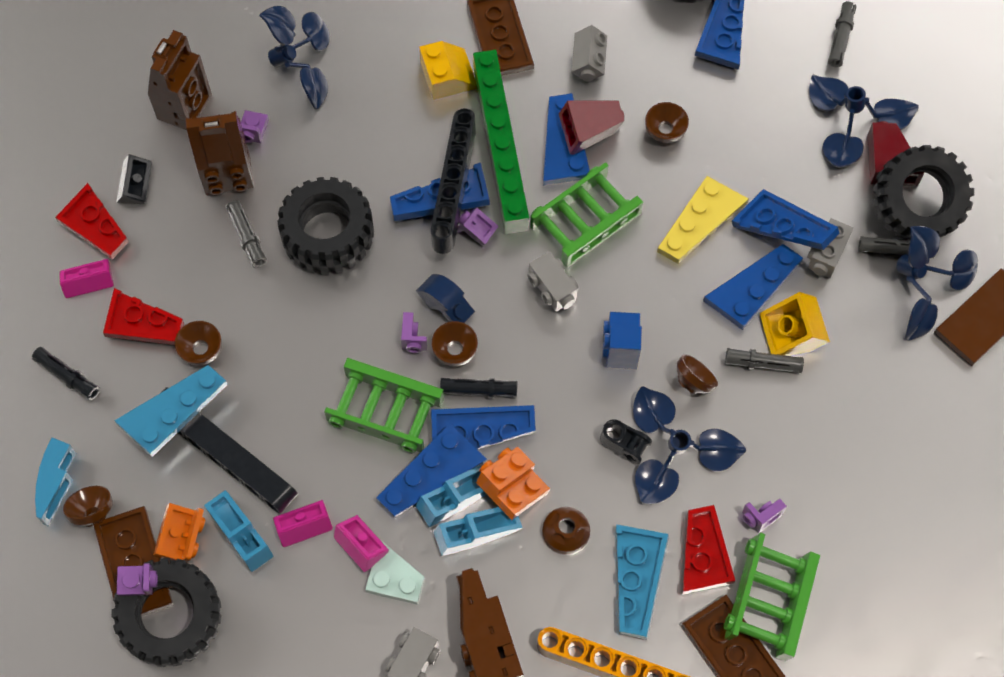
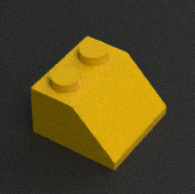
M444 41L419 46L420 63L433 100L477 89L476 80L465 48Z
M798 292L759 313L771 354L792 356L809 353L830 342L817 298Z

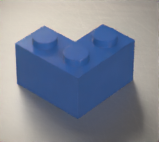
M610 312L609 321L604 320L602 359H607V368L637 370L642 336L640 313Z

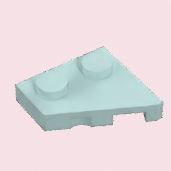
M382 542L389 549V552L371 568L365 589L366 593L418 605L425 580L424 576Z

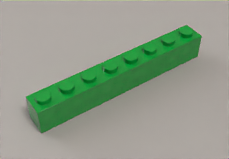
M497 51L473 53V70L504 233L529 231V213Z

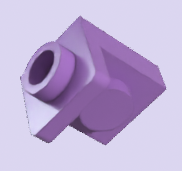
M245 110L241 125L247 143L262 142L269 121L267 114Z
M476 207L470 212L466 210L460 216L457 232L465 231L477 243L483 246L499 226Z
M403 312L402 350L410 353L427 351V337L418 336V322H414V313Z
M778 499L774 503L771 501L767 502L758 512L748 502L742 511L743 519L749 527L755 528L760 533L781 517L787 506L781 499Z
M145 563L144 566H120L117 568L118 596L152 595L153 588L157 587V570L153 571L150 563Z

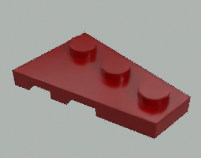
M88 183L55 217L58 223L112 260L129 243L127 237Z
M114 288L103 334L105 337L175 345L176 335L184 326V321L178 316L158 307L154 308L143 303L142 300L136 297L132 298Z
M711 505L688 510L682 594L735 583L736 580L715 506Z

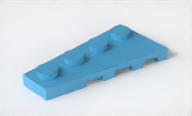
M207 365L114 421L153 457L228 385L227 381Z
M616 524L620 634L648 639L669 535Z

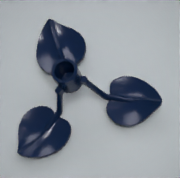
M273 6L264 10L259 16L267 24L274 38L280 43V45L269 50L268 59L274 67L285 65L286 68H302L300 70V81L313 108L315 110L319 109L328 94V83L324 74L317 67L311 69L309 64L292 62L296 57L295 49L308 42H311L316 51L324 50L329 45L330 34L327 25L318 14L314 12L306 13L302 17V29L307 38L292 46L289 44L293 42L296 36L293 31L296 27V22L291 12L283 6Z
M814 74L810 80L809 95L811 102L817 109L830 112L837 105L843 106L845 104L846 109L850 112L846 136L841 133H834L823 142V154L831 165L835 167L850 166L858 161L863 153V141L858 137H850L854 114L860 113L865 105L873 118H879L878 122L897 123L900 130L910 124L919 109L918 104L892 98L880 100L873 109L862 87L853 86L849 88L845 82L839 79L821 77Z
M925 226L910 227L911 241L908 255L901 256L896 266L899 273L908 276L906 281L912 283L925 297V299H919L912 309L905 335L906 340H913L927 334L935 325L938 314L937 306L931 303L932 298L915 279L923 278L928 270L951 276L950 287L955 290H962L972 283L978 268L977 254L969 249L959 252L955 257L952 271L925 265L929 263L930 258L937 254L940 246L939 234Z
M644 386L638 390L633 404L635 423L645 433L650 434L660 428L661 431L670 434L668 447L671 453L664 465L658 460L650 459L640 464L637 468L635 485L640 501L643 504H656L673 495L679 484V475L675 470L668 468L675 454L685 453L689 446L697 451H701L699 456L700 462L708 470L714 472L730 468L746 452L745 446L739 439L721 429H708L702 432L699 437L701 446H698L691 440V436L687 431H675L674 429L664 427V425H668L673 421L676 412L675 405L667 395Z

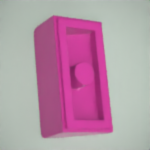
M108 259L59 271L60 286L65 298L114 286Z
M323 500L273 517L283 547L333 529Z
M358 515L337 524L335 527L334 539L364 572L373 567L389 552V549Z

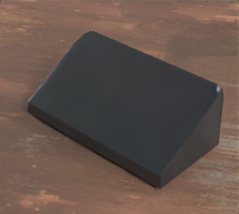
M128 154L122 165L117 196L118 203L145 204L152 161Z

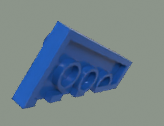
M715 0L696 48L695 56L739 70L744 0Z
M572 93L549 97L543 186L578 181L587 176L590 171L585 149L576 154H570L559 117V112L565 103L574 100Z
M481 162L473 165V168L468 172L461 210L490 205ZM441 179L432 180L431 184L425 187L416 186L390 196L394 221L434 215Z
M765 189L731 221L735 228L824 250L840 234L837 226Z
M782 244L704 296L703 301L743 330L799 266L803 257L785 244Z
M534 405L431 410L432 441L449 424L458 430L476 449L522 437L536 431Z
M449 424L376 499L396 517L416 505L422 495L442 487L445 481L478 465L480 466L487 461V458L458 430Z

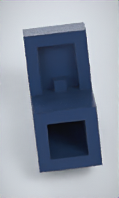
M432 274L416 290L430 309L440 310L449 322L459 321L465 323L475 312L463 297L465 293L453 281L443 275Z

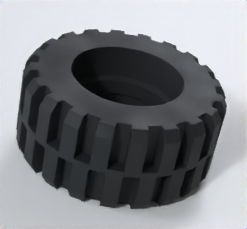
M922 145L919 148L915 146L896 155L883 166L884 169L876 177L878 182L873 187V193H876L873 204L874 207L878 206L880 212L877 213L879 220H885L886 224L884 227L887 230L896 231L895 236L901 239L905 237L911 239V226H925L935 230L939 237H943L955 231L958 225L966 220L968 217L966 212L971 210L973 206L970 197L975 195L974 188L969 187V183L973 179L971 174L966 175L964 169L967 166L963 161L958 163L955 160L957 155L953 152L946 154L944 153L945 148L939 146L934 149L931 145ZM920 171L930 174L939 182L942 188V206L932 216L923 217L917 215L909 209L904 201V181L914 172Z
M318 177L317 181L311 182L307 180L303 182V186L300 188L296 186L291 190L292 195H287L282 201L283 206L279 208L278 229L287 255L300 268L306 266L307 271L316 273V270H320L321 274H329V271L334 270L336 273L343 272L344 267L348 266L350 269L356 265L355 261L357 259L361 261L366 256L365 250H369L372 245L374 226L369 202L362 195V191L358 187L352 189L350 182L346 180L339 182L338 178L330 177V180ZM322 213H336L349 221L347 227L340 234L332 238H314L304 232L306 224L313 217Z
M161 558L158 562L153 560L145 562L150 563L153 571L157 570L158 574L157 587L153 588L152 593L164 587H175L184 591L190 597L193 604L192 620L189 626L175 637L159 638L153 636L146 630L141 616L144 603L150 595L118 596L115 593L113 599L115 608L112 609L111 617L115 622L113 625L115 634L119 636V641L124 648L148 664L166 667V665L179 666L182 665V662L192 661L197 658L196 655L201 651L205 652L208 649L209 642L212 638L215 639L218 633L217 627L218 624H221L222 615L220 614V608L222 607L217 590L206 574L194 564L190 565L185 560L177 559L175 561L170 558Z

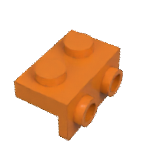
M172 503L167 504L153 556L170 558L175 561L181 559L186 562L194 558L199 547L196 538L198 533H201L205 524V518L202 517L204 509L197 508L192 510Z

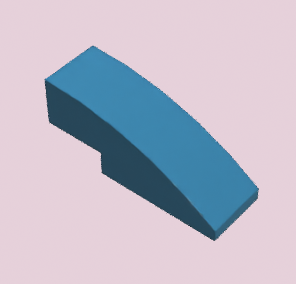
M51 438L44 452L36 482V517L46 526H49L73 482L67 470L77 454L70 444L55 438Z
M482 465L445 481L442 487L420 497L416 507L429 527L451 517L487 495L476 483L481 473L479 469Z
M226 490L204 505L251 572L274 557L267 544Z
M500 507L466 514L463 519L441 523L433 533L441 556H445L491 542L521 530L523 527L519 516L511 520Z

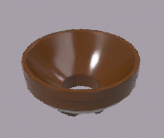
M662 102L652 106L645 118L648 134L653 139L663 143H671L681 139L689 125V118L685 110L671 102ZM667 124L672 128V132L664 134L659 130V127Z
M194 321L186 324L179 330L175 338V348L179 357L184 362L194 366H202L217 358L222 348V339L218 329L213 324L206 321ZM199 343H205L208 345V350L204 354H196L194 347Z
M459 321L447 322L441 325L432 337V349L436 358L448 366H461L468 363L474 357L478 348V339L474 330L469 325ZM457 343L463 348L462 352L458 355L450 354L448 347L451 344Z
M683 354L677 361L678 382L692 394L710 393L718 386V381L713 373L696 358Z
M96 485L82 488L66 500L63 506L64 514L75 525L91 527L94 524H100L111 510L113 505L112 496L109 490L103 486Z
M560 507L550 512L546 517L542 528L543 539L552 551L562 555H572L578 553L587 545L590 537V525L585 515L579 510L572 507ZM570 520L574 523L575 529L571 533H563L559 529L560 522Z

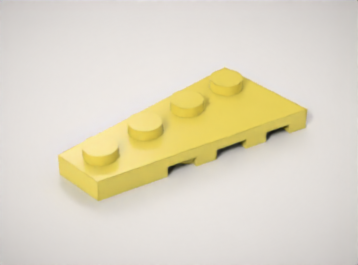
M706 176L659 245L657 252L679 264L707 236H711L738 209H742L748 203L749 198Z

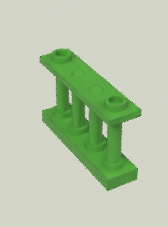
M606 162L599 167H593L587 176L545 206L537 207L531 214V229L534 230L542 224L563 247L561 261L567 268L642 214L643 201L638 196L631 200H626L606 179L609 167ZM598 184L619 206L618 210L612 214L607 213L587 191ZM580 198L600 219V223L594 227H589L569 204ZM561 211L582 233L581 236L575 241L569 240L550 218Z
M347 358L344 364V371L349 381L337 409L333 410L326 407L324 413L326 420L329 421L328 423L336 428L346 427L400 445L403 450L410 453H415L416 451L421 453L424 450V441L418 437L430 407L437 406L441 408L444 400L443 389ZM365 382L371 384L373 389L361 417L357 418L346 414L358 384ZM389 390L395 392L397 396L385 426L370 422L382 391ZM413 398L419 400L421 404L409 434L394 430L406 399Z
M760 532L752 539L750 538L746 544L745 554H747L732 612L728 614L724 623V629L727 630L724 639L731 640L741 632L774 645V648L777 649L775 658L787 661L795 657L820 555L810 551L796 559L763 546L766 534ZM761 556L794 569V572L797 573L795 582L790 584L756 571L759 557ZM753 581L788 594L790 598L788 607L783 609L749 596ZM746 606L781 619V623H784L782 632L777 635L743 622L742 619Z

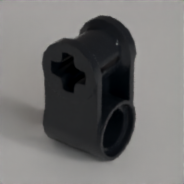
M611 419L604 424L600 436L601 443L605 448L619 454L633 464L641 463V456L644 450L652 443L648 435L616 419ZM616 431L619 437L611 438L607 432Z

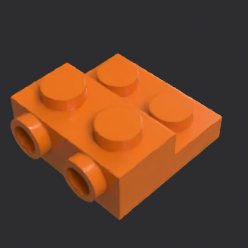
M518 446L512 451L509 448L504 449L497 457L498 460L493 463L489 460L484 463L479 469L481 473L476 482L511 520L547 495L550 490L544 481L533 471L535 464Z

